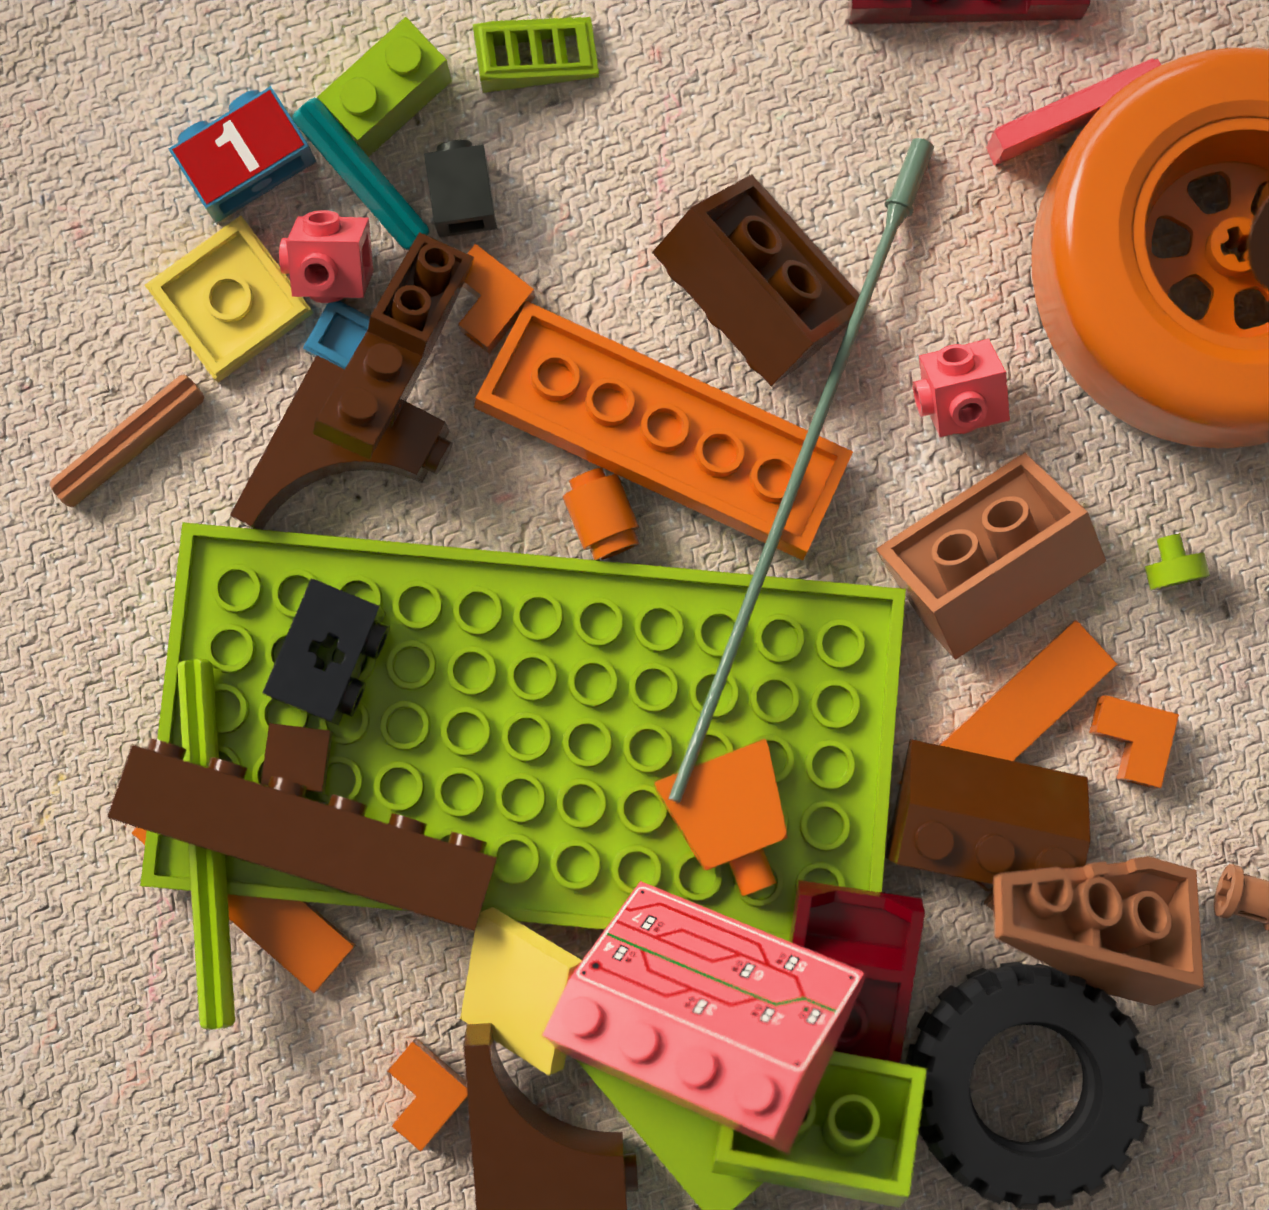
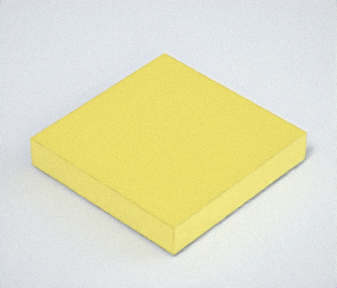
M241 215L145 284V287L217 383L313 314V311L302 297H292L290 280L285 274L281 273L279 265Z
M491 907L483 910L479 914L475 927L460 1019L468 1024L491 1023L494 1041L548 1076L564 1069L566 1055L542 1035L571 975L582 960L496 908Z

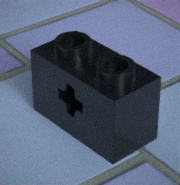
M311 578L262 693L272 699L336 725L340 724L343 714L352 717L360 704L366 687V682L358 679L367 657L375 660L378 658L389 633L390 625L382 623L386 612L379 605ZM338 639L337 648L345 654L344 660L341 664L331 662L327 666L326 671H323L324 661L317 656V651L321 646L331 648L335 640Z

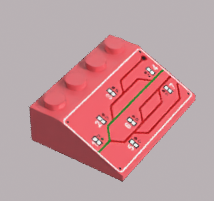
M640 881L571 975L542 1036L565 1055L785 1153H789L867 975L865 972Z

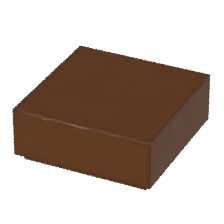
M269 723L261 785L268 786L271 776H276L307 786V791L325 793L333 732L330 730Z

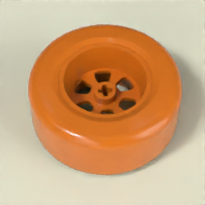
M1230 47L1183 56L1150 70L1114 94L1094 114L1062 159L1043 196L1034 227L1031 252L1035 300L1042 325L1051 346L1065 369L1096 403L1116 418L1157 438L1183 445L1205 448H1239L1269 442V322L1258 327L1241 329L1236 324L1234 317V297L1237 293L1256 289L1269 303V291L1256 280L1248 263L1247 250L1250 227L1255 218L1251 212V203L1260 185L1265 186L1269 181V49ZM1221 175L1227 182L1228 206L1222 211L1205 214L1189 196L1188 184L1204 177ZM1158 219H1169L1189 232L1190 242L1187 255L1159 258L1152 253V236ZM1225 244L1227 249L1238 248L1241 256L1238 259L1234 254L1224 256L1221 246ZM1188 277L1197 278L1211 291L1210 302L1203 318L1199 320H1194L1186 315L1168 297L1169 289Z

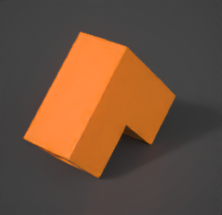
M475 243L467 253L473 256L474 260L462 287L478 298V300L459 322L458 326L461 333L490 354L516 322L526 301H533L535 292L531 286Z
M1103 695L1097 698L1089 733L1125 742L1117 774L1118 780L1153 789L1161 788L1179 714Z
M415 1038L390 1067L388 1072L416 1096L391 1127L421 1152L467 1097L466 1080Z

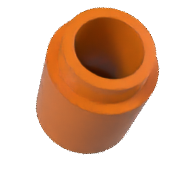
M596 468L569 480L572 490L564 494L562 498L583 549H590L594 560L608 559L640 544L635 533L639 525L617 474L605 476L603 468Z

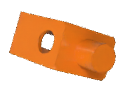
M766 739L694 766L680 803L668 799L678 773L654 782L659 798L704 871L729 862L742 896L777 883L763 848L788 837Z

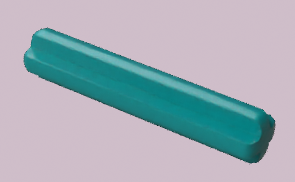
M318 98L309 99L294 112L292 116L293 122L403 249H410L419 232L425 235L429 234V227Z

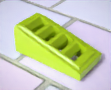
M591 17L503 20L472 24L483 93L599 77ZM576 35L580 62L568 63L565 37ZM553 38L556 64H544L541 40ZM530 42L533 65H521L518 43ZM506 45L509 66H497L494 46Z

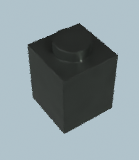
M453 140L439 144L435 152L424 153L433 219L438 237L496 230L497 224L484 144L472 146V142L468 140Z

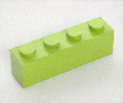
M576 1059L701 1210H733L764 1183L712 1172L720 1123Z

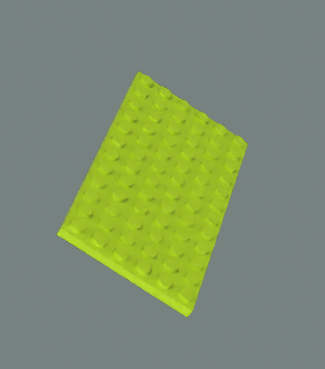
M182 522L157 740L182 747L177 667L179 662L185 660L206 659L211 661L213 665L219 759L246 767L247 771L244 779L261 784L269 723L332 731L333 736L325 793L306 791L304 798L328 805L333 794L368 805L364 815L367 818L388 824L391 813L426 823L427 827L424 835L448 842L451 832H456L487 842L484 854L496 857L497 860L481 911L494 907L519 922L606 929L641 881L789 942L798 880L882 892L906 589L766 576L694 765H699L762 739H766L788 838L763 848L777 883L742 896L729 862L706 871L703 870L659 798L654 782L679 772L753 575ZM311 578L379 605L386 612L382 623L390 625L389 633L380 655L376 660L367 657L358 680L366 682V687L356 712L352 717L343 714L339 725L272 699L262 693ZM338 639L335 640L331 648L321 646L317 651V656L324 661L323 671H326L327 666L331 662L341 664L344 660L345 654L337 648ZM146 831L140 886L191 891L188 843ZM225 855L228 895L407 911Z

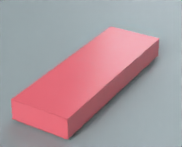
M1153 58L997 127L986 146L994 166L1086 126L1094 114L1114 94L1136 78L1161 66L1159 60H1154Z

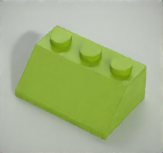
M833 1051L789 1153H785L720 1124L712 1172L899 1208L909 1198L927 1069Z

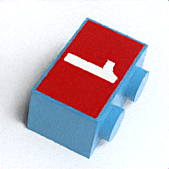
M271 86L262 92L251 90L240 95L229 105V112L211 123L201 121L191 125L178 136V143L168 148L215 223L220 222L316 163L309 145Z

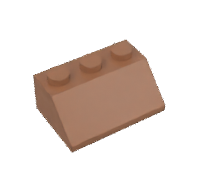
M1025 452L876 548L880 559L898 586L906 589L905 596L925 627L955 660L1106 562L1088 511Z

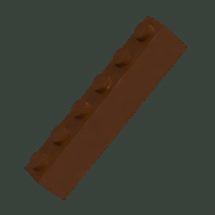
M150 738L147 749L131 744L107 818L475 931L497 860L496 857L484 854L487 842L456 832H451L448 842L424 835L427 827L426 823L391 813L388 824L367 818L364 815L368 805L333 794L328 805L304 798L307 786L276 776H271L269 785L264 786L244 779L247 771L246 767L215 757H211L208 768L184 761L187 749L161 740Z

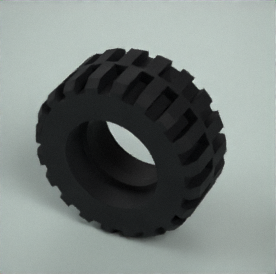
M1020 962L1000 963V968L992 970L981 968L967 974V981L957 987L950 985L938 996L941 1002L931 1014L925 1011L917 1025L921 1031L916 1044L909 1045L906 1062L910 1066L927 1069L918 1127L919 1135L924 1139L929 1147V1151L951 1176L965 1188L967 1186L970 1187L982 1198L1000 1205L1002 1201L1012 1203L1017 1209L1037 1210L1039 1203H1050L1057 1209L1073 1205V1195L1085 1191L1092 1197L1107 1187L1102 1178L1113 1168L1122 1174L1133 1159L1125 1153L1134 1139L1143 1143L1149 1127L1141 1119L1144 1106L1153 1107L1154 1087L1146 1083L1145 1071L1152 1069L1148 1050L1140 1047L1137 1042L1136 1036L1140 1033L1130 1016L1121 1013L1116 1007L1117 1001L1104 990L1095 989L1087 985L1085 979L1067 975L1051 966L1038 963L1036 965ZM1019 1025L1046 1027L1064 1037L1074 1048L1080 1059L1083 1076L1080 1099L1070 1118L1054 1133L1030 1142L1009 1140L990 1130L976 1112L970 1092L971 1074L980 1052L996 1035L1008 1028Z

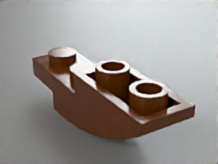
M418 233L372 312L366 334L318 414L313 429L314 435L370 460L387 428H392L421 374L474 260L473 256L423 233Z

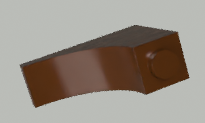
M316 355L230 516L251 529L263 530L270 518L290 497L318 480L344 472L359 470L384 471L423 483L428 471L438 474L443 467L453 445V442L446 439L450 430L445 421L406 401L392 428L388 427L370 460L314 435L315 420L345 370Z
M467 1024L464 1039V1059L476 1210H627V1192L639 1190L636 1153L624 1154L623 1132H603L577 1127L543 1111L520 1091L505 1070L493 1038L492 1024Z

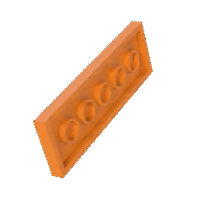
M526 301L474 403V408L764 543H766L808 432L806 429ZM821 436L818 437L777 549L802 561L804 560L853 451Z

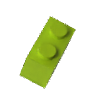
M405 17L317 98L325 105L366 155L370 157L448 86L452 79L447 59Z

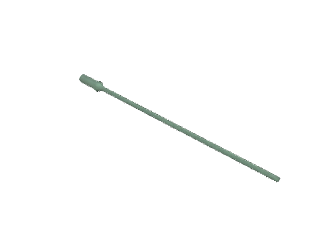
M912 139L891 197L885 202V207L887 208L886 227L668 798L673 802L680 803L896 231L906 217L911 216L914 212L912 206L934 150V145L925 139Z

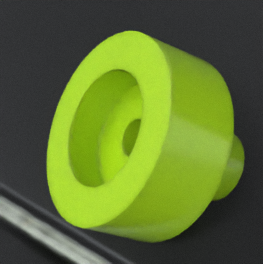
M1180 533L1156 539L1162 562L1144 567L1150 591L1210 576L1205 553L1186 555Z

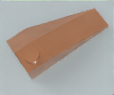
M1147 856L1119 863L1107 864L1104 861L1090 863L1077 868L1061 869L1060 867L1002 873L994 877L995 939L1067 975L1081 977L1086 980L1087 985L1095 989H1102L1108 995L1152 1006L1204 988L1197 871L1195 869Z

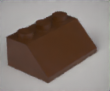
M753 174L692 206L652 252L666 268L670 278L686 290L705 312L710 323L726 335L745 357L750 368L760 374L770 386H773L802 366L848 326L860 295Z
M909 739L885 853L886 859L902 866L994 885V877L1002 873L1053 867L1068 869L1086 866L1091 842L1088 777Z

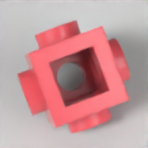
M326 210L314 211L305 216L297 217L288 238H282L279 247L280 270L282 274H290L292 297H310L313 301L320 303L337 302L343 298H364L373 275L369 217H339L337 213Z
M989 339L964 345H949L939 351L919 355L921 380L913 382L914 399L920 416H930L939 437L965 434L977 428L1010 421L1006 371Z

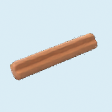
M185 374L179 375L55 476L49 484L54 494L63 504L75 507L198 407L205 398L202 391L190 377Z

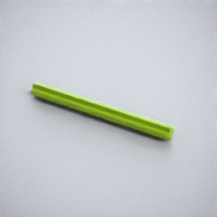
M190 659L179 662L177 667L182 748L187 749L184 761L208 768L211 757L219 759L213 665L211 661L206 659ZM188 843L199 1025L202 1029L206 1030L229 1028L235 1023V1005L225 854Z

